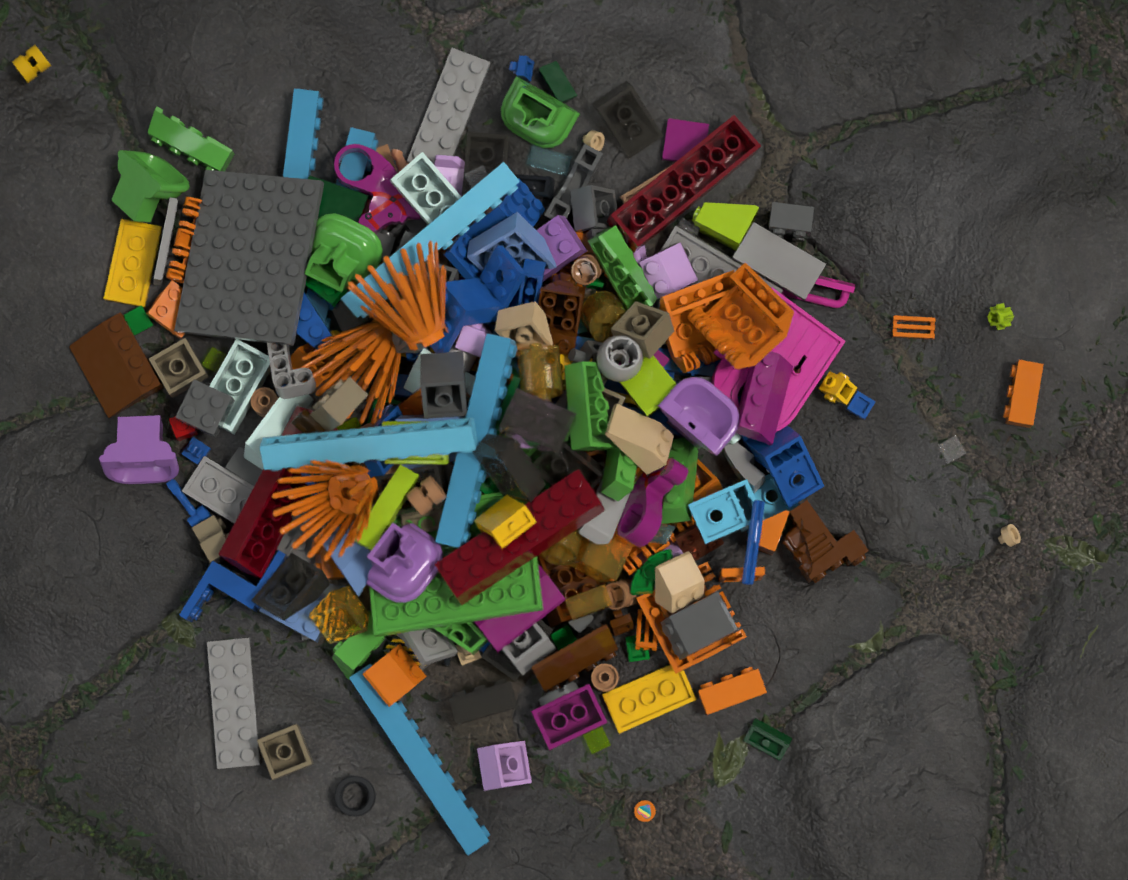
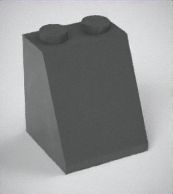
M463 351L420 354V384L424 419L466 416L467 403Z
M719 592L696 602L660 622L663 633L671 642L673 652L678 656L679 660L720 641L738 630Z

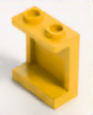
M506 495L477 517L474 523L481 533L485 531L493 536L497 544L503 548L536 523V521L524 504Z

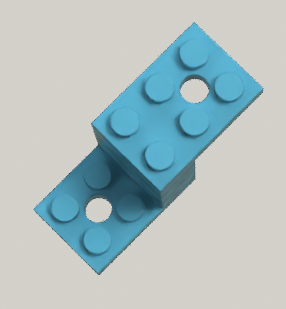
M768 474L765 476V483L755 494L746 479L688 504V507L704 543L708 544L737 530H741V532L749 530L754 500L765 502L763 520L785 510L790 512L799 504L796 503L788 508L772 476ZM772 490L777 493L778 498L775 502H770L766 499L768 491ZM714 510L720 511L722 513V520L719 522L712 521L710 513Z

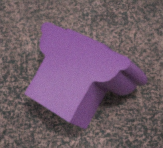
M690 377L683 379L674 386L658 405L662 413L669 418L666 422L698 450L703 447L716 456L732 439L738 429L740 416L735 404L712 383L703 378ZM688 423H691L695 429H692Z
M160 415L118 417L117 442L107 446L104 455L99 457L103 472L107 478L122 484H150L167 482L178 475L179 465L176 454L172 452L168 443L162 441L163 424Z
M392 523L367 556L373 566L369 571L366 584L396 603H407L416 599L438 573V569L434 564L443 559V551L440 544L435 542L436 539L413 523L407 524L402 528Z

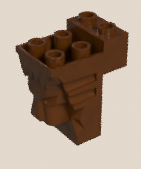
M559 273V275H554L552 282L544 281V285L540 289L538 305L546 314L553 346L538 351L568 355L570 350L576 347L586 287L577 286V282L573 279L572 274Z
M808 500L789 512L788 519L791 521L793 528L786 534L783 545L801 565L799 569L808 583L812 580L814 583H817L827 575L825 571L828 569L834 571L843 565L844 562L847 566L853 564L855 567L867 558L865 554L869 550L855 530L836 542Z

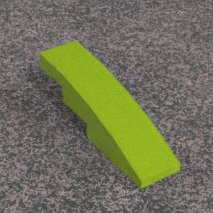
M403 465L399 466L371 510L367 530L364 527L359 542L355 539L356 543L372 551L391 524L396 520L397 513L407 500L406 494L419 479L417 473Z

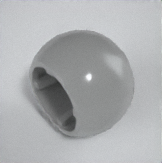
M618 335L608 338L601 344L597 352L596 361L600 372L606 378L612 381L623 382L632 379L638 374L643 363V354L640 346L633 339ZM613 359L619 360L622 365L614 363Z

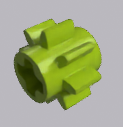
M1004 303L990 307L991 311L987 316L990 326H996L997 330L1011 326L1010 322L1014 318L1011 307L1005 308Z

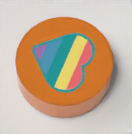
M646 800L637 803L634 809L636 818L642 822L652 820L656 813L655 806Z

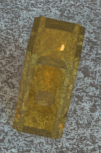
M605 584L565 600L572 620L612 606Z

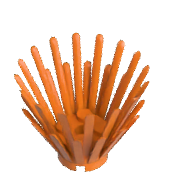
M432 241L428 242L429 254L426 259L429 280L420 243L416 245L419 263L414 264V271L406 249L402 248L400 251L408 276L403 275L402 272L397 274L388 256L383 258L403 299L391 283L387 284L383 281L372 265H368V271L400 316L378 292L371 288L361 275L355 274V278L383 310L353 282H348L351 287L347 288L371 308L370 311L368 308L360 306L363 311L405 341L410 350H418L416 344L420 342L424 347H427L445 336L443 332L448 333L445 325L446 268L444 269V265L441 266L439 276L437 242L434 244V254Z
M373 319L370 323L321 340L326 343L319 345V349L308 353L309 355L302 358V360H308L318 354L321 355L301 367L309 368L348 347L335 356L333 360L314 372L313 377L316 379L326 371L332 372L355 355L316 391V396L318 397L339 378L345 381L352 374L351 378L355 382L362 375L357 384L366 391L378 371L359 420L361 425L368 415L374 398H377L378 401L371 419L372 425H374L377 415L379 421L381 419L388 391V403H391L392 396L394 397L402 354L396 353L391 331Z
M312 460L310 461L312 464L320 466L303 465L298 469L292 468L288 471L291 473L327 475L278 479V483L293 484L327 481L276 492L272 495L274 499L288 496L289 499H295L318 493L273 512L275 517L292 511L293 516H297L312 509L280 529V533L285 534L313 517L301 526V531L305 533L292 544V548H298L331 518L332 520L314 538L313 541L316 544L308 552V558H312L344 519L345 521L329 544V549L323 561H327L354 518L355 520L338 554L339 558L344 554L349 545L352 547L355 538L359 542L364 527L367 530L372 502L378 494L376 478H370L367 474L369 470L363 466H347L325 460L326 462Z

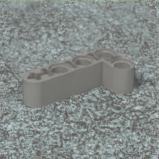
M267 343L273 384L278 396L282 399H289L314 392L316 382L312 371L308 368L292 370L289 345Z

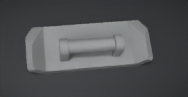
M603 477L597 488L596 495L602 502L605 511L579 528V533L595 544H608L630 495L628 493L618 502L601 493Z

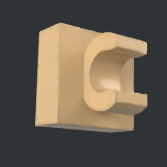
M458 644L455 645L462 666L481 659L479 651L472 655Z

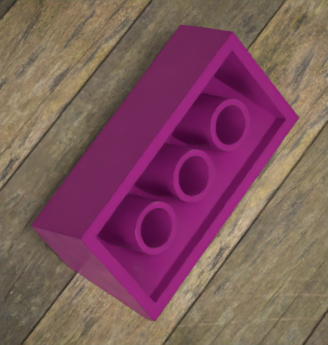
M770 351L755 366L749 367L738 407L740 419L736 433L772 445L793 369V366L780 354Z
M539 564L543 610L474 621L497 652L566 600Z

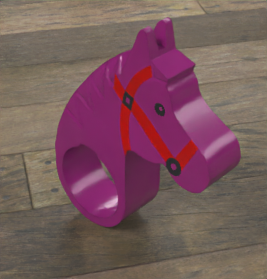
M360 144L347 145L337 153L334 168L339 182L347 188L373 197L369 205V212L363 214L359 219L360 224L377 234L384 227L391 224L403 225L408 219L420 220L419 214L390 182L397 174V171L381 154ZM358 152L367 156L372 164L373 171L371 175L359 181L346 179L341 174L339 165L343 157L349 153Z
M668 458L665 466L649 474L645 472L641 474L629 495L619 520V536L637 547L645 546L654 538L662 522V498L674 485L678 486L685 481L688 475V468L673 458Z

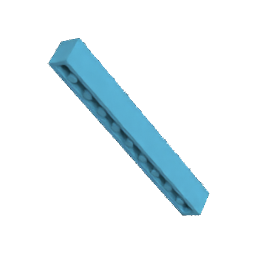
M504 162L390 257L397 274L402 272L403 275L408 276L400 252L402 248L406 249L414 271V264L419 263L416 249L417 243L421 244L424 260L427 262L429 241H432L433 254L436 242L438 250L441 247L443 250H446L454 243L452 241L454 236L458 234L461 237L470 229L468 225L472 221L478 223L486 216L485 210L489 207L493 210L502 202L500 198L507 193L510 196L518 189L516 184L520 181ZM385 262L382 263L375 270L383 281L387 284L391 283L397 291L398 288ZM371 273L364 278L375 292H378L385 300L388 298ZM361 283L356 285L364 294H366L374 303H376V301L365 291ZM351 290L341 298L356 318L359 316L365 318L368 315L360 306H364L371 311V308Z
M473 417L264 437L259 447L264 470L278 471L289 467L298 469L303 465L320 466L312 464L310 462L312 460L321 462L328 460L344 464L353 461L363 463L374 459L384 461L395 457L405 459L409 456L417 455L419 457H426L430 454L438 453L440 455H448L451 452L459 451L461 453H469L476 450L478 439Z

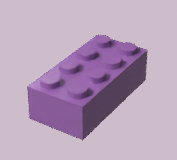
M557 215L536 230L545 238L556 263V268H545L543 282L587 252V249L565 216Z

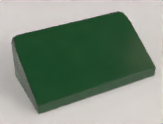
M557 61L539 68V73L554 98L565 104L577 97L576 92Z
M755 718L743 741L781 761L792 738Z

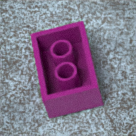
M590 684L531 711L549 750L555 749L608 723Z

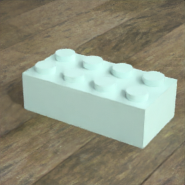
M423 152L390 180L392 185L427 225L461 198L460 194Z
M239 339L235 340L210 384V387L233 397L235 400L222 426L223 429L234 435L251 407V396L254 391L262 387L271 371L269 356Z

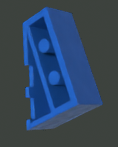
M525 258L521 267L527 274L508 308L535 301L537 304L539 303L546 262Z
M304 292L296 334L317 350L319 345L326 343L321 340L333 335Z

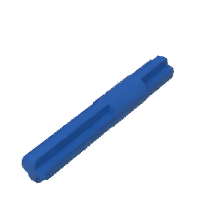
M754 500L742 576V583L746 585L754 583L765 502L761 500Z

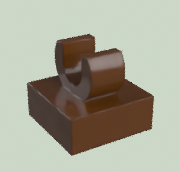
M621 609L613 611L615 619L611 620L610 624L614 636L634 630L630 614L623 616Z

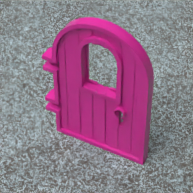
M771 287L794 311L787 337L772 352L783 356L793 368L798 365L802 357L806 358L797 370V373L792 369L776 430L778 432L796 417L846 341ZM715 349L713 354L719 357L721 361L713 373L711 383L731 399L738 409V392L746 381L749 367L735 369L725 359L726 354H721Z

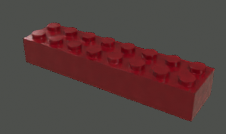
M733 115L612 213L607 223L610 227L617 226L622 232L627 246L635 253L755 155L761 145L739 119Z
M296 406L281 436L303 434L291 422L306 408ZM306 409L310 414L314 411ZM292 467L283 468L278 471L263 469L218 554L246 574L262 578L284 534L280 533V529L292 521V511L276 517L273 516V512L304 498V496L295 499H289L288 496L272 498V495L276 492L307 486L306 483L277 482L280 478L301 477L300 473L288 471Z
M579 469L525 504L536 523L505 547L501 548L493 536L484 531L434 564L461 606L605 511L602 502Z

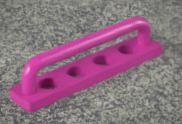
M819 276L815 284L842 290L840 299L833 300L808 294L805 301L831 308L843 307L849 299L850 292L854 293L855 284ZM785 289L781 293L786 297L802 300Z

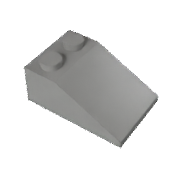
M535 623L502 650L519 672L524 675L532 666L542 661L556 648L538 624Z

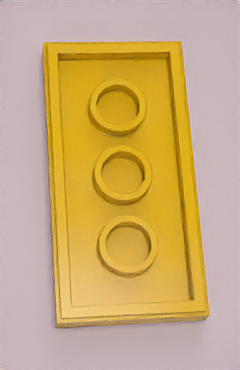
M121 219L104 300L146 307L163 229L162 226Z
M671 665L602 694L619 734L697 700L684 670L675 674Z

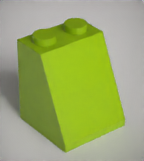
M705 202L702 208L698 206L693 215V229L737 251L752 226L759 207L756 205Z
M654 355L650 359L643 356V363L638 374L630 380L619 382L643 415L647 417L659 409L658 405L677 385Z

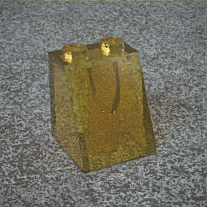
M617 525L614 535L608 544H595L582 535L565 563L600 583L617 581L633 544L619 536Z

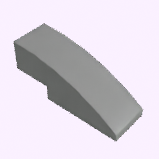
M738 442L733 445L728 443L723 448V452L730 467L740 481L748 480L755 494L765 483V474L754 466L755 461L752 453Z

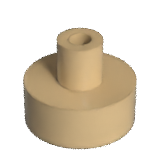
M592 130L583 137L584 144L598 151L604 146L605 139L601 132Z
M1009 524L1001 529V536L998 537V540L1001 544L1006 543L1012 547L1020 543L1021 537L1017 528L1013 524Z

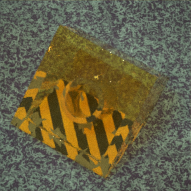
M349 585L329 592L309 613V617L330 644L367 632L369 612Z

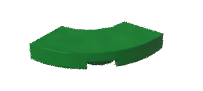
M671 549L663 550L650 556L640 569L636 571L631 584L632 595L653 593L655 567L673 559V551Z

